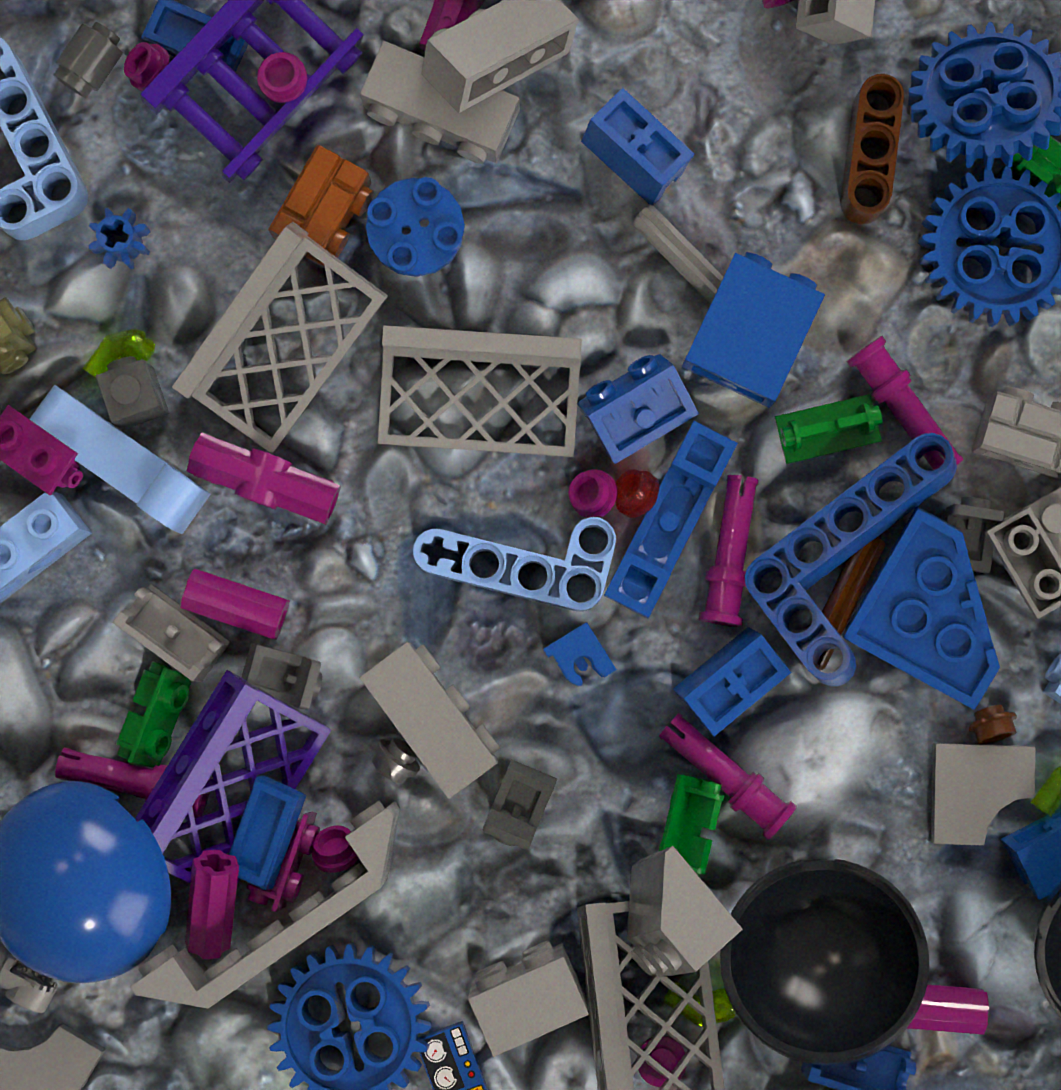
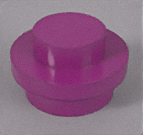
M146 42L137 44L129 52L124 63V73L130 79L132 86L143 91L169 64V54L166 49L158 44H148Z
M274 53L264 59L258 69V85L263 94L274 102L286 103L295 100L303 93L307 85V71L302 61L290 53Z
M592 469L580 473L572 480L569 487V499L574 510L585 518H601L613 508L617 498L615 481L609 474L601 470Z
M339 825L330 826L316 835L313 842L312 859L319 870L327 873H337L347 870L359 860V857L345 838L351 832L348 828Z
M664 1035L649 1056L671 1073L684 1056L685 1051L675 1039ZM651 1038L647 1039V1040L641 1045L640 1048H641L642 1050L646 1047V1045L649 1043V1041L651 1040ZM645 1061L638 1069L641 1077L652 1086L661 1087L666 1080ZM686 1067L683 1069V1071L681 1072V1074L678 1076V1078H677L678 1080H680V1079L683 1077V1075H684V1073H685V1071H686Z

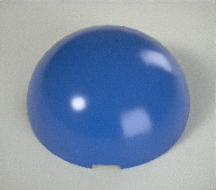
M66 781L42 787L21 799L0 821V941L26 967L40 975L70 983L100 982L115 978L137 967L150 956L160 935L165 933L171 908V886L167 865L161 848L150 828L143 819L137 822L117 802L119 796L91 783Z

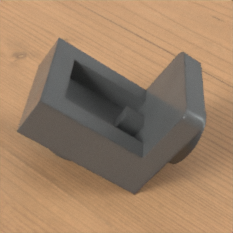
M962 497L961 504H953L946 507L944 521L962 531L973 572L990 573L994 548L985 531L1003 522L1004 511L991 509L992 501Z
M251 643L242 678L286 704L308 710L311 700L317 698L321 689V662Z
M511 759L483 826V831L494 836L502 844L529 849L554 790L557 778Z

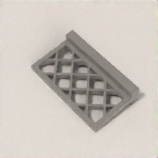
M294 222L287 225L172 386L173 389L187 399L191 396L197 399L271 454L282 442L388 296L308 237L309 233ZM307 252L325 265L328 284L300 287L297 266ZM334 272L346 281L335 283ZM291 276L293 289L281 290ZM356 287L372 299L361 315L341 317L337 289ZM329 291L333 319L307 322L302 294ZM294 296L299 323L272 327L269 305L273 299ZM262 316L264 328L252 330ZM355 323L346 337H344L342 324ZM335 326L338 348L335 352L328 355L312 356L308 329ZM300 331L305 358L278 361L274 334ZM266 335L270 363L244 366L241 351L243 341L246 338ZM234 355L236 367L224 369ZM327 362L316 377L314 364ZM306 365L310 384L306 392L284 395L280 369ZM272 370L276 397L250 400L246 373ZM238 375L242 401L225 404L208 392L218 377ZM298 401L288 415L286 403ZM278 404L282 425L273 437H270L255 426L253 407ZM244 409L245 418L235 410Z
M383 326V362L378 444L574 457L582 339ZM394 356L414 357L427 372L407 392L393 377ZM423 358L443 360L432 369ZM450 360L464 361L477 376L456 395L436 374ZM471 361L490 362L491 364L480 372ZM500 363L513 364L526 379L505 398L485 378ZM521 365L541 367L530 376ZM548 367L570 368L569 388L552 402L534 379ZM432 378L450 400L429 418L410 396ZM481 381L499 401V404L477 421L459 399ZM530 384L547 403L548 407L526 424L508 402ZM393 386L401 397L391 405ZM568 397L567 417H565L557 405ZM404 401L424 421L411 435L389 434L390 414ZM453 404L458 407L473 425L459 439L446 438L433 423ZM502 407L506 409L522 428L508 442L495 441L482 427ZM553 410L566 425L565 446L543 444L531 428ZM429 427L437 437L418 435ZM478 430L486 440L467 438ZM527 433L535 444L516 443V441Z
M629 901L588 904L577 908L598 1090H634L633 1076L644 1061L666 1079L659 1090H669L672 1084L679 1090H690L677 1078L693 1056L708 1067L711 1090H725L708 961L696 971L697 978L687 992H684L668 977H659L655 972L652 979L636 998L622 986L620 975L631 958L635 960L631 954L635 947L633 945L630 947L616 935L613 916L616 913L629 912ZM617 946L626 953L620 962ZM659 981L681 998L665 1021L643 1004ZM697 990H699L700 1004L692 998ZM623 997L632 1004L626 1013ZM687 1004L702 1016L703 1030L692 1044L671 1027ZM637 1010H640L660 1027L643 1050L631 1041L627 1034V1023ZM665 1033L669 1034L687 1049V1052L671 1073L649 1056ZM704 1041L707 1056L699 1050ZM629 1049L638 1055L632 1065Z

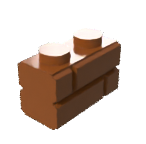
M316 145L268 229L270 234L276 240L283 229L291 222H294L309 233L308 237L338 258L349 239L350 233L345 231L346 226L353 214L359 217L363 215L373 197L374 191L369 188L372 183L369 173L350 161L342 159L339 155L321 145ZM309 252L306 253L305 257L324 266L321 261Z

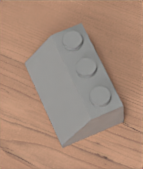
M674 846L645 857L632 866L627 939L635 947L631 951L633 958L647 974L653 975L656 972L659 977H667L696 972L743 930Z

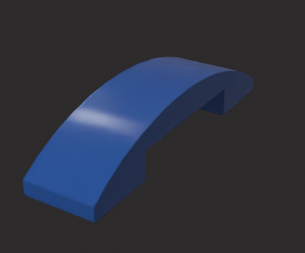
M693 421L604 594L605 597L647 619L650 617L685 544L738 444L737 442Z

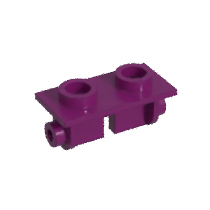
M7 405L0 416V460L48 495H52L57 486L61 488H75L79 485L83 478V473L80 471L79 464L74 461L78 453L16 409Z
M308 812L303 814L302 819L298 818L274 888L264 890L248 882L246 888L250 890L248 897L250 901L267 905L269 898L275 899L271 909L273 912H278L285 908L287 902L294 903L296 901L304 879L303 874L297 873L303 854L311 855L314 848V839L320 831V827L313 825L317 815L316 812Z

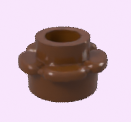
M994 705L976 711L974 713L976 721L972 722L969 726V732L975 733L978 744L994 743L1017 733L1013 722L1017 715L1015 712H1005L1003 705Z

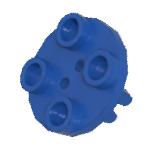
M413 177L396 181L379 192L377 197L368 206L366 231L370 248L383 265L398 274L419 277L436 273L452 262L462 246L465 224L461 207L450 191L442 187L433 178ZM427 220L429 224L426 227H422L420 222ZM406 227L411 230L408 235L402 233V230Z

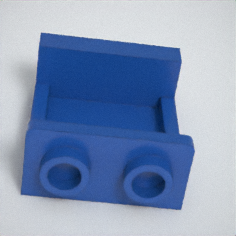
M746 252L745 256L735 253L684 360L682 368L770 408L776 402L825 294L817 291V284L805 276L791 273L787 277L772 270L773 264L762 256Z

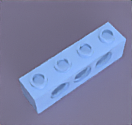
M55 491L52 495H48L45 492L0 526V603L92 534L64 495Z

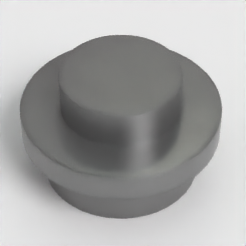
M394 738L392 741L381 739L375 746L376 754L372 758V763L382 775L391 781L402 784L408 777H415L419 772L420 766L415 760L417 755L403 740Z

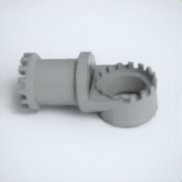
M0 941V987L6 989L4 994L12 1002L23 1008L44 1013L58 988L57 983L53 982L51 985L53 979L49 978L48 981H45L46 976H41L30 968L22 966L21 962Z

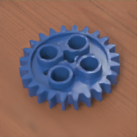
M988 22L985 33L978 34L976 29L970 24L967 25L966 37L962 39L956 33L949 32L948 46L933 42L931 57L921 55L919 58V71H912L908 105L911 106V122L918 123V137L925 138L930 136V150L932 152L946 146V161L951 162L959 154L965 155L966 168H970L976 158H983L986 170H991L994 158H1001L1004 164L1010 168L1013 163V154L1019 153L1027 161L1031 160L1033 145L1047 150L1049 148L1050 135L1059 136L1061 134V52L1048 55V39H1044L1035 45L1032 44L1033 30L1028 29L1020 37L1013 36L1014 26L1011 23L1007 25L1003 33H996L993 22ZM1015 108H1023V109H1027V110H1025V111H1018V110H1014V109H1015ZM966 120H976V121H978V122L969 123V122H965V121H966Z
M1005 166L1000 171L998 178L995 179L992 170H986V167H984L980 172L979 182L970 172H967L961 178L962 189L951 182L944 189L948 201L937 197L930 205L939 216L927 215L922 221V225L933 232L924 234L918 239L919 245L931 249V252H928L919 259V264L933 265L934 271L925 279V282L928 284L940 281L943 287L935 298L941 300L951 295L955 299L951 307V313L953 314L964 306L970 308L968 316L971 323L976 321L982 313H986L988 326L993 327L999 322L1001 314H1004L1008 325L1014 326L1019 322L1020 310L1030 321L1039 315L1037 304L1046 310L1056 304L1051 292L1061 295V211L1056 207L1061 201V194L1057 193L1048 198L1044 194L1048 184L1043 180L1035 187L1029 185L1030 170L1026 169L1017 180L1012 179L1011 168ZM975 210L983 214L987 221L986 230L972 228L966 219L967 211ZM1022 214L1030 217L1035 224V234L1028 235L1021 232L1016 225V215ZM995 238H1000V246L1010 248L1003 255H999L997 246L989 245ZM961 239L964 242L977 245L968 248L959 247L956 244V240ZM1030 245L1039 246L1042 248V253L1038 254L1035 251L1022 248ZM972 258L981 264L983 268L982 279H973L965 274L962 265L963 259ZM1020 262L1029 267L1032 274L1031 283L1025 284L1015 279L1012 273L1013 263Z
M350 942L346 945L343 957L339 956L334 945H330L325 951L326 962L323 963L319 956L313 952L307 956L309 972L298 965L290 970L292 977L297 983L282 982L278 985L277 988L287 999L286 1001H274L270 1004V1009L282 1016L280 1020L268 1024L267 1030L281 1033V1039L273 1043L269 1049L274 1052H285L286 1058L276 1068L278 1071L289 1068L294 1069L296 1073L290 1081L289 1086L291 1088L298 1086L303 1081L309 1084L307 1090H392L391 1082L404 1089L407 1087L410 1081L403 1069L406 1068L418 1072L422 1063L413 1055V1052H427L430 1044L418 1037V1033L427 1032L432 1028L431 1022L418 1018V1014L428 1009L430 1003L428 1001L415 1002L413 995L422 987L421 982L406 985L403 981L410 970L408 965L394 972L390 969L394 954L389 953L378 962L375 961L374 945L368 946L363 956L360 957L357 956L354 942ZM337 982H341L344 985L347 1013L350 1021H359L361 1024V1028L354 1034V1040L358 1053L364 1062L363 1070H358L355 1065L351 1033L346 1030L341 1031L339 1028V1024L346 1019V1013L342 1000L336 991ZM369 982L377 987L380 993L378 1006L368 1008L358 1002L356 988L359 983ZM319 995L329 1001L331 1015L328 1020L320 1021L311 1016L308 1010V1001L311 996ZM382 1032L389 1036L393 1043L392 1054L386 1057L375 1055L368 1045L370 1034ZM332 1045L342 1052L344 1056L342 1068L332 1070L322 1063L320 1052L323 1046Z

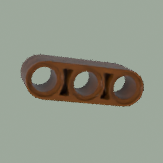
M885 73L869 77L862 84L852 106L840 202L844 216L851 222L859 225L875 221L889 204L893 192L904 90L895 77ZM876 93L886 98L889 109L885 111L873 109L867 101V95ZM864 141L876 142L883 151V157L880 159L868 158L861 150V143ZM859 188L871 190L877 198V205L874 207L860 205L855 198L854 191Z

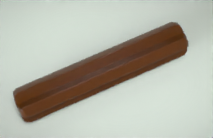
M876 537L847 559L822 610L840 636L885 548V542L879 537ZM829 649L820 656L818 661L820 670L826 668L835 649Z

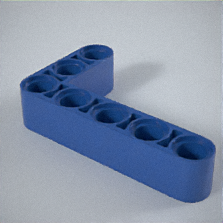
M925 433L913 439L761 554L746 570L745 585L749 593L807 670L822 684L840 686L847 683L853 677L856 670V658L852 650L806 590L952 480L957 470L956 458L949 441L942 435ZM930 451H938L946 456L942 466L936 470L927 471L919 467L921 457ZM897 481L904 485L903 494L899 499L886 502L879 498L880 489L884 484ZM854 511L863 514L864 520L858 530L847 533L839 530V522L845 514ZM814 541L823 544V552L818 560L812 563H804L799 560L800 550L805 544ZM773 571L782 573L783 581L777 591L767 594L760 591V582L765 574ZM799 610L811 611V626L802 633L791 632L789 629L791 616ZM829 649L840 650L843 654V661L839 669L832 673L821 672L818 664L820 656Z

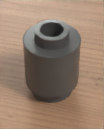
M95 22L92 28L81 24L57 59L56 63L59 67L53 76L75 93L87 98L92 89L94 91L99 90L122 56L123 52L116 46L120 38L98 22Z

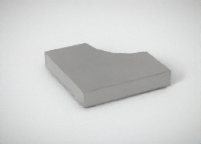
M933 743L931 843L984 845L988 826L999 810L1015 800L1035 797L1036 747Z
M65 1024L60 1025L47 1040L33 1047L12 1048L0 1043V1090H82L103 1055L105 1048Z

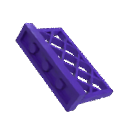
M226 670L135 818L137 822L142 819L145 821L155 836L162 853H164L172 839L189 834L193 853L175 860L164 857L168 873L190 883L192 869L188 867L192 866V860L199 857L203 851L221 850L229 855L235 839L230 818L242 815L248 800L228 807L225 786L248 779L251 792L257 775L280 767L283 779L281 783L296 789L330 734L331 729L251 685L235 673ZM259 701L269 707L272 724L248 732L246 718L255 703ZM280 713L289 719L281 721ZM300 726H305L312 730L302 748L287 753L283 732ZM274 736L278 756L255 764L251 743ZM242 747L245 768L221 775L219 762L225 752ZM215 790L219 810L195 819L192 806L198 796ZM222 822L225 842L201 850L197 830Z

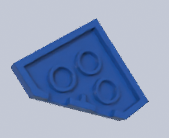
M916 506L842 636L847 641L975 710L999 671L1000 665L993 646L964 536L960 529Z

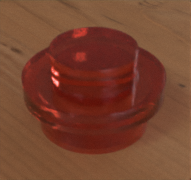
M631 469L624 472L616 480V507L626 517H639L655 505L659 494V482L650 472Z

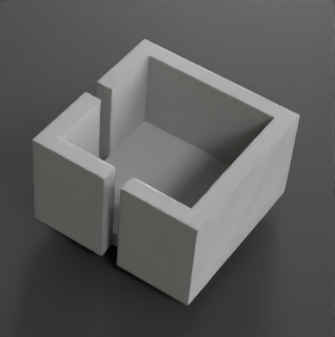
M550 941L540 943L522 953L524 958L520 964L506 968L504 961H501L476 973L478 979L471 984L468 1000L493 1057L589 1015L586 996L563 943L553 948Z

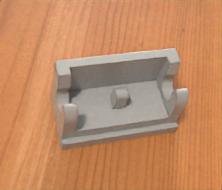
M150 584L148 588L141 587L135 592L136 600L128 610L120 611L112 623L191 681L202 682L231 641L190 611L180 608L181 605L153 584Z

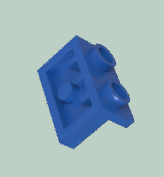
M661 354L655 356L647 355L637 359L628 367L627 373L614 381L606 380L592 386L586 392V397L577 403L580 411L589 420L608 457L614 464H617L699 414L674 365Z

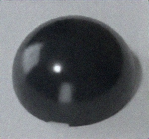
M840 859L804 862L799 860L780 866L758 879L746 890L733 908L731 916L743 930L720 949L721 976L724 988L735 1013L754 1037L770 1049L792 1060L807 1064L842 1065L853 1063L882 1051L892 1044L913 1021L923 1001L928 984L930 970L928 944L921 922L909 901L891 882L878 873L859 864Z

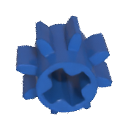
M105 208L106 218L99 224H89V227L96 233L97 240L91 242L88 247L94 254L106 251L103 257V264L107 268L112 269L116 262L120 261L124 262L132 270L134 269L133 260L140 253L143 255H149L150 253L143 245L142 237L147 236L151 231L146 224L133 226L136 214L132 209L128 208L123 216L114 215L109 208ZM126 233L128 235L126 243L117 242L114 245L111 242L114 234L122 236Z

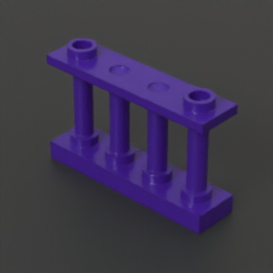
M228 0L142 91L140 96L142 102L156 115L164 107L170 112L175 109L230 161L222 171V177L231 183L238 175L244 181L263 161V158L258 154L260 150L334 71L338 69L342 74H345L360 58L363 52L357 47L361 44L364 36L360 30L356 28L343 41L302 0H266L270 5L276 3L330 55L312 76L307 74V85L303 93L295 100L286 102L277 112L222 60L224 54L219 50L233 36L237 41L242 38L263 59L274 53L284 52L255 24L257 18L253 13L265 0ZM198 71L203 76L209 74L264 126L245 147L235 140L188 95L190 89L185 85Z

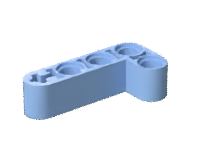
M0 38V67L8 77L0 80V127L25 174L24 177L0 189V228L16 240H29L80 214L87 205L88 192L22 61L5 40ZM20 97L27 98L24 110L15 115L8 114V108L12 101ZM42 139L49 140V147L45 154L37 158L30 157V149L35 142ZM61 182H70L71 191L68 196L63 200L52 201L51 194L54 187ZM18 204H26L27 212L25 217L20 222L9 223L8 214L10 210Z
M55 384L30 418L31 421L76 451L78 455L75 461L137 503L136 505L175 532L184 533L211 495L200 485Z
M599 517L583 519L575 526L571 534L566 558L562 560L443 529H430L417 537L413 547V555L421 569L433 576L572 611L584 612L598 604L603 595L615 548L616 535L613 527L604 519ZM588 528L601 530L607 539L606 548L598 554L584 552L579 544L580 533ZM436 540H443L445 550L460 554L459 545H468L462 557V573L453 572L457 565L453 560L440 558L437 566L430 565L431 559L424 553L425 547H434ZM482 551H489L495 554L499 560L497 572L489 578H479L471 570L473 557ZM530 563L541 565L547 573L545 585L535 591L523 588L518 580L521 568ZM577 575H584L590 578L595 586L593 598L584 603L573 601L568 596L566 590L568 581Z

